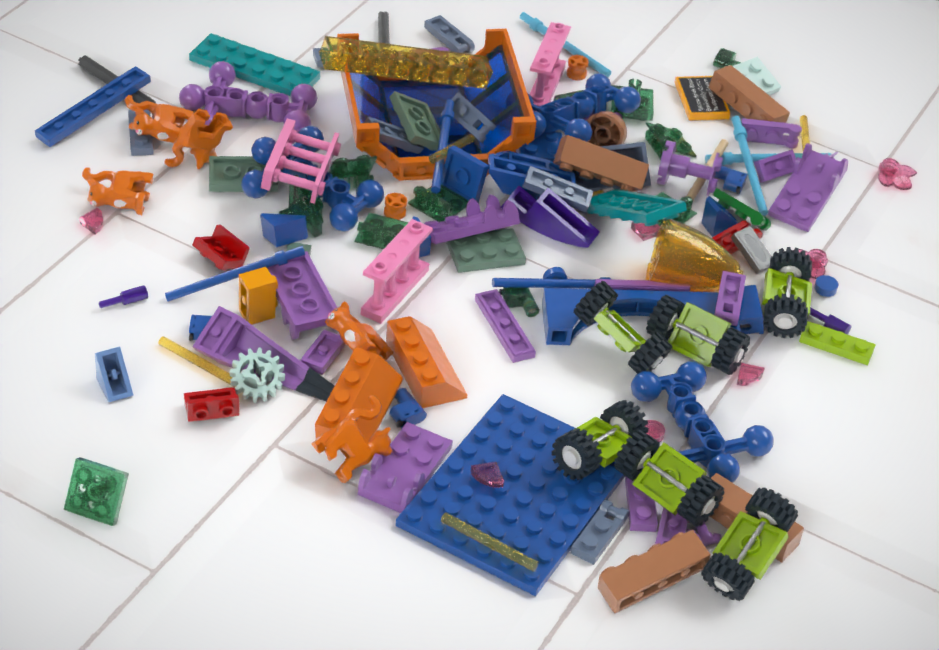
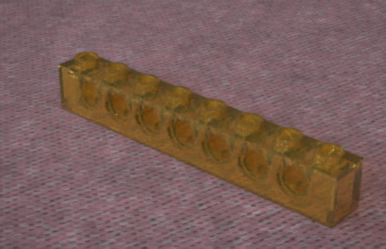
M332 36L324 37L319 52L325 70L486 89L493 73L486 56Z

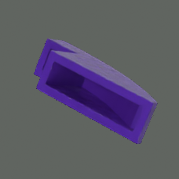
M518 186L507 198V200L512 201L516 205L519 221L522 224L553 240L588 248L600 233L597 228L550 188H547L536 200L522 187Z

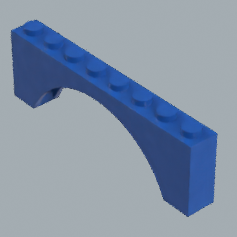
M544 288L542 314L546 345H571L576 336L589 327L573 313V310L581 298L591 289ZM614 290L618 297L613 302L614 304L609 307L608 311L614 310L621 317H649L650 313L653 312L654 306H657L658 300H661V297L667 294L683 302L685 305L686 302H689L715 314L719 292ZM738 320V325H737V326H733V325L730 326V327H733V328H735V329L741 331V329H740V324H739V320Z

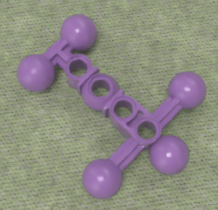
M225 61L216 62L209 69L208 76L212 86H208L204 90L199 85L187 84L179 93L180 104L187 110L197 111L205 105L204 110H207L210 115L209 120L205 121V125L210 124L217 112L224 113L229 117H245L247 113L254 119H261L267 116V120L284 122V124L287 118L295 120L294 130H297V133L303 127L311 125V119L307 114V110L312 109L318 100L316 90L308 84H299L294 87L290 95L292 103H289V97L283 93H269L268 97L260 91L248 94V90L244 91L240 88L229 87L235 81L236 73L234 67Z

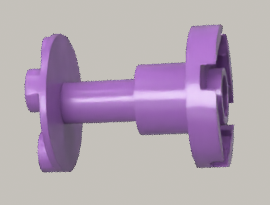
M667 140L665 145L669 149L663 151L658 175L662 177L657 179V184L666 186L669 175L683 179L690 175L709 180L706 196L714 193L718 179L714 178L715 173L721 170L723 158L719 157L720 153H716L712 167L690 162L691 157L675 154L676 142Z

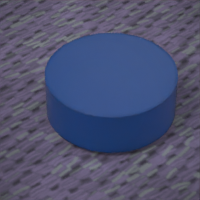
M561 267L549 268L543 274V279H568L565 270Z
M822 275L817 277L814 289L821 296L831 297L837 293L839 283L834 277Z

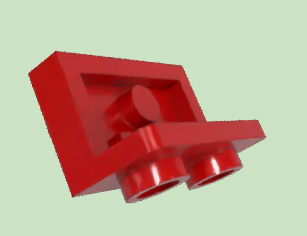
M216 225L212 236L195 237L192 246L200 251L203 257L209 258L218 269L224 271L243 266L250 250L248 245L222 225Z
M235 387L183 393L188 422L239 416V395L236 394Z

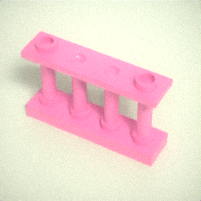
M550 23L530 66V71L538 74L529 95L533 98L534 104L539 107L551 102L566 68V61L559 59V55L570 33L571 26L564 25L563 23Z
M287 118L264 169L261 188L270 191L273 182L277 183L280 181L312 191L310 203L315 204L317 196L323 195L326 184L323 181L333 156H338L341 147V143H338L339 133H334L331 143L297 133V130H294L296 121ZM294 142H297L300 144L327 151V153L325 156L312 151L292 146V144H294ZM286 156H296L320 163L322 166L321 168L286 159ZM287 168L317 178L314 182L283 173L281 169Z
M411 219L363 271V276L374 280L373 295L361 307L360 315L382 324L429 271L430 263L419 259L420 244L429 236L433 227Z

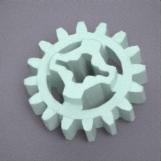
M249 348L248 355L245 356L239 353V361H232L233 369H230V377H233L230 379L231 386H236V394L243 392L244 400L251 396L253 397V403L257 402L258 397H261L266 402L268 394L275 397V389H282L281 381H285V374L282 373L284 365L278 364L279 356L271 358V350L263 354L261 348H258L257 353H253L251 348ZM254 369L256 373H258V375L261 376V381L259 380V377H257V375L254 374ZM272 377H274L273 381L268 386H266L267 382L272 380Z

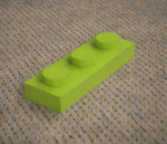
M807 321L806 329L801 333L799 340L800 343L867 366L876 344L810 321Z

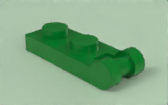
M715 189L712 196L719 199L718 203L727 210L730 207L736 210L735 215L744 220L749 217L751 223L763 231L771 227L769 218L722 190Z

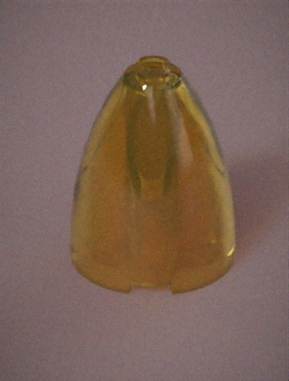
M667 219L663 221L656 236L645 280L671 285L690 286V292L719 291L723 271L743 275V270H740L741 266L737 260L711 237L684 223Z

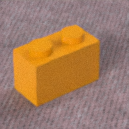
M266 267L239 274V312L251 325L275 318V310L278 307L276 298L278 281L275 275H271Z

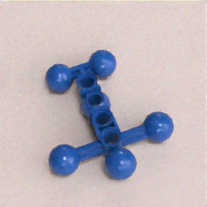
M599 73L593 74L587 79L583 92L575 93L571 97L567 96L554 100L540 107L534 104L533 98L528 94L536 119L534 138L541 136L544 132L560 130L565 133V136L570 135L586 142L591 139L592 128L584 120L585 118H588L591 114L606 111L607 102L614 100L615 107L622 113L634 112L639 108L641 102L640 93L635 88L627 86L617 89L611 85V81L606 75ZM514 93L508 99V109L517 103ZM517 111L513 116L521 117L520 111Z
M310 125L303 127L298 132L299 134L324 141L323 133L318 127ZM266 136L255 140L251 147L253 159L258 164L266 165L276 141ZM297 142L293 145L294 147L315 153L321 150ZM292 155L286 156V159L318 168V165L313 164L310 160ZM287 168L281 169L283 173L315 182L317 178ZM264 169L262 171L252 170L244 175L241 185L243 192L248 197L258 199L268 193L269 190L261 188ZM327 171L323 181L326 182L323 195L317 196V198H322V202H326L332 208L329 213L331 225L336 230L345 232L355 227L358 222V213L365 207L374 208L381 204L384 199V190L378 181L370 179L359 184L356 189V197L349 194L350 185L347 181L339 179L337 176L333 178Z
M688 361L680 365L675 374L661 377L649 371H642L636 374L630 386L633 396L639 401L651 402L656 400L661 391L666 390L669 395L666 406L667 410L672 413L677 426L684 430V436L688 437V444L691 449L680 451L679 453L693 463L700 462L702 466L707 468L709 478L718 473L734 483L740 474V467L738 461L731 454L746 451L751 456L762 457L773 448V434L763 425H753L747 428L740 438L724 440L714 422L709 419L704 407L696 401L697 397L692 395V392L701 390L707 380L706 371L699 363Z

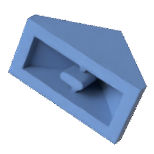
M121 347L95 353L96 379L107 401L112 402L134 396Z

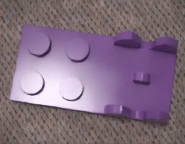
M806 143L802 158L797 157L793 173L768 210V216L809 233L847 172L848 159L843 158L840 162L812 150V145Z
M489 194L484 212H481L480 205L472 198L467 204L466 216H449L442 222L428 221L424 224L433 227L430 233L432 237L431 242L439 244L520 224L517 207L512 201L506 200L503 209H501L497 197Z
M305 251L306 255L289 260L287 264L282 266L277 264L267 268L270 274L275 275L278 281L276 297L281 305L283 324L290 325L289 330L292 340L299 338L300 331L326 326L325 321L328 319V314L335 308H338L307 251Z
M406 422L390 444L392 453L388 456L375 453L370 471L365 468L363 469L358 484V495L401 513L440 466L452 449L453 440Z

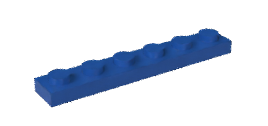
M134 66L34 130L35 137L49 147L55 145L123 101L128 95H132L151 82L150 75Z

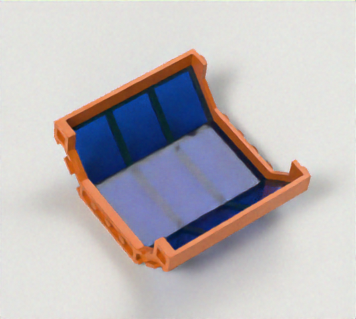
M507 28L486 29L484 47L462 65L385 68L376 67L358 52L359 33L337 34L336 52L356 148L362 152L365 151L374 162L383 169L389 170L398 181L433 179L437 151H431L424 147L420 154H416L410 151L406 152L395 146L391 147L379 141V123H363L368 117L404 129L389 98L394 91L427 103L440 131L442 126L441 113L444 110L446 100H451L457 92L497 126L493 131L490 130L485 136V141L481 143L454 118L450 126L445 160L449 147L455 145L488 164L489 154L503 151L516 152L523 144L526 143L528 145L534 140L536 119ZM482 123L477 130L479 131L484 124Z

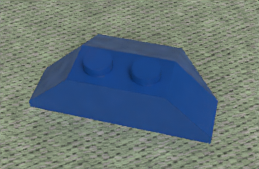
M512 151L492 153L488 157V173L503 194L511 195L518 186L523 188V183L530 166L576 184L575 173L561 170L559 168L560 165L554 164L551 160ZM523 188L536 200L540 196L538 193Z

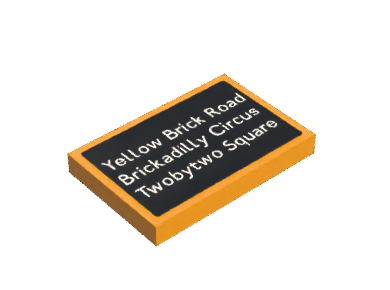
M712 76L675 77L674 83L689 121L730 119L731 113L727 103L708 88Z

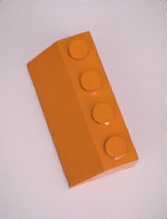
M411 316L387 321L386 343L393 350L394 353L392 355L415 400L422 408L467 399L468 395L431 328Z
M355 347L315 422L316 439L321 434L333 429L347 417L350 411L356 408L370 410L372 405L369 401V396L374 395L380 400L382 405L379 416L369 421L364 419H357L356 421L360 431L368 441L372 434L378 430L403 381V377L379 354Z

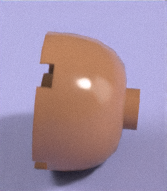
M602 111L586 120L592 128V136L588 141L589 143L600 147L625 143L627 127L624 120L616 113Z

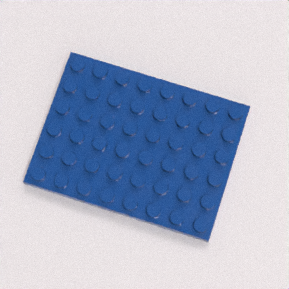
M502 394L396 518V526L536 597L567 556L574 542L598 512L603 501L610 498L625 478V475L615 469V462L605 468L600 465L596 471L581 480H577V478L571 480L570 475L565 477L563 475L564 470L559 472L557 467L560 465L553 462L556 456H553L551 453L554 450L552 445L558 437L572 429L574 430L575 427Z

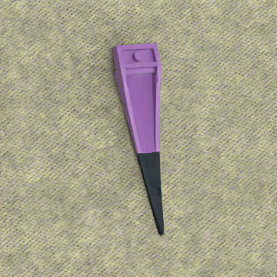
M218 306L192 346L195 351L233 368V360L239 361V353L246 356L248 355L249 348H251L253 353H257L258 348H261L263 354L271 350V358L279 356L278 364L284 365L282 373L285 374V381H281L282 386L327 402L335 386L241 316L221 306ZM254 369V374H256L257 377L261 378V376H259Z

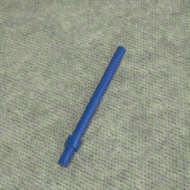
M450 99L446 100L445 108L441 113L442 126L431 186L433 193L440 192L450 126L454 121V101Z
M303 245L285 252L284 250L274 253L275 255L165 292L166 300L169 302L239 278V274L263 267L268 268L277 264L279 266L287 264L289 260L306 255Z
M600 277L599 279H611V278H610V277ZM492 278V287L591 289L595 286L596 279Z

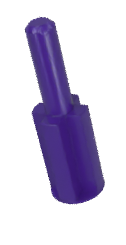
M145 285L121 291L119 293L120 296L99 301L98 305L100 308L118 303L127 305L148 299V291Z
M810 307V315L824 322V327L845 334L850 333L852 325L832 314L826 316Z

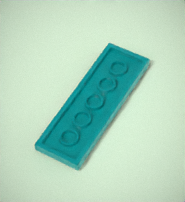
M212 33L189 53V61L211 68L216 62L225 61L234 67L237 78L287 96L291 95V91L297 85L308 84L313 87L321 78V71Z
M612 189L592 196L586 212L588 214H598L600 217L610 216V219L620 218L621 221L630 220L634 224L644 223L645 226H652L658 224L660 219L678 217V213L686 211L687 208L685 201Z

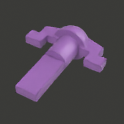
M705 522L703 525L696 527L697 536L704 546L719 543L722 539L721 534L709 532Z

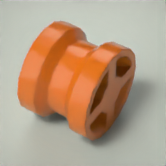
M581 55L569 57V67L566 72L568 78L577 81L585 79L587 77L586 68L589 64L588 59Z
M396 192L388 194L385 197L384 203L385 217L391 220L403 219L406 216V196Z

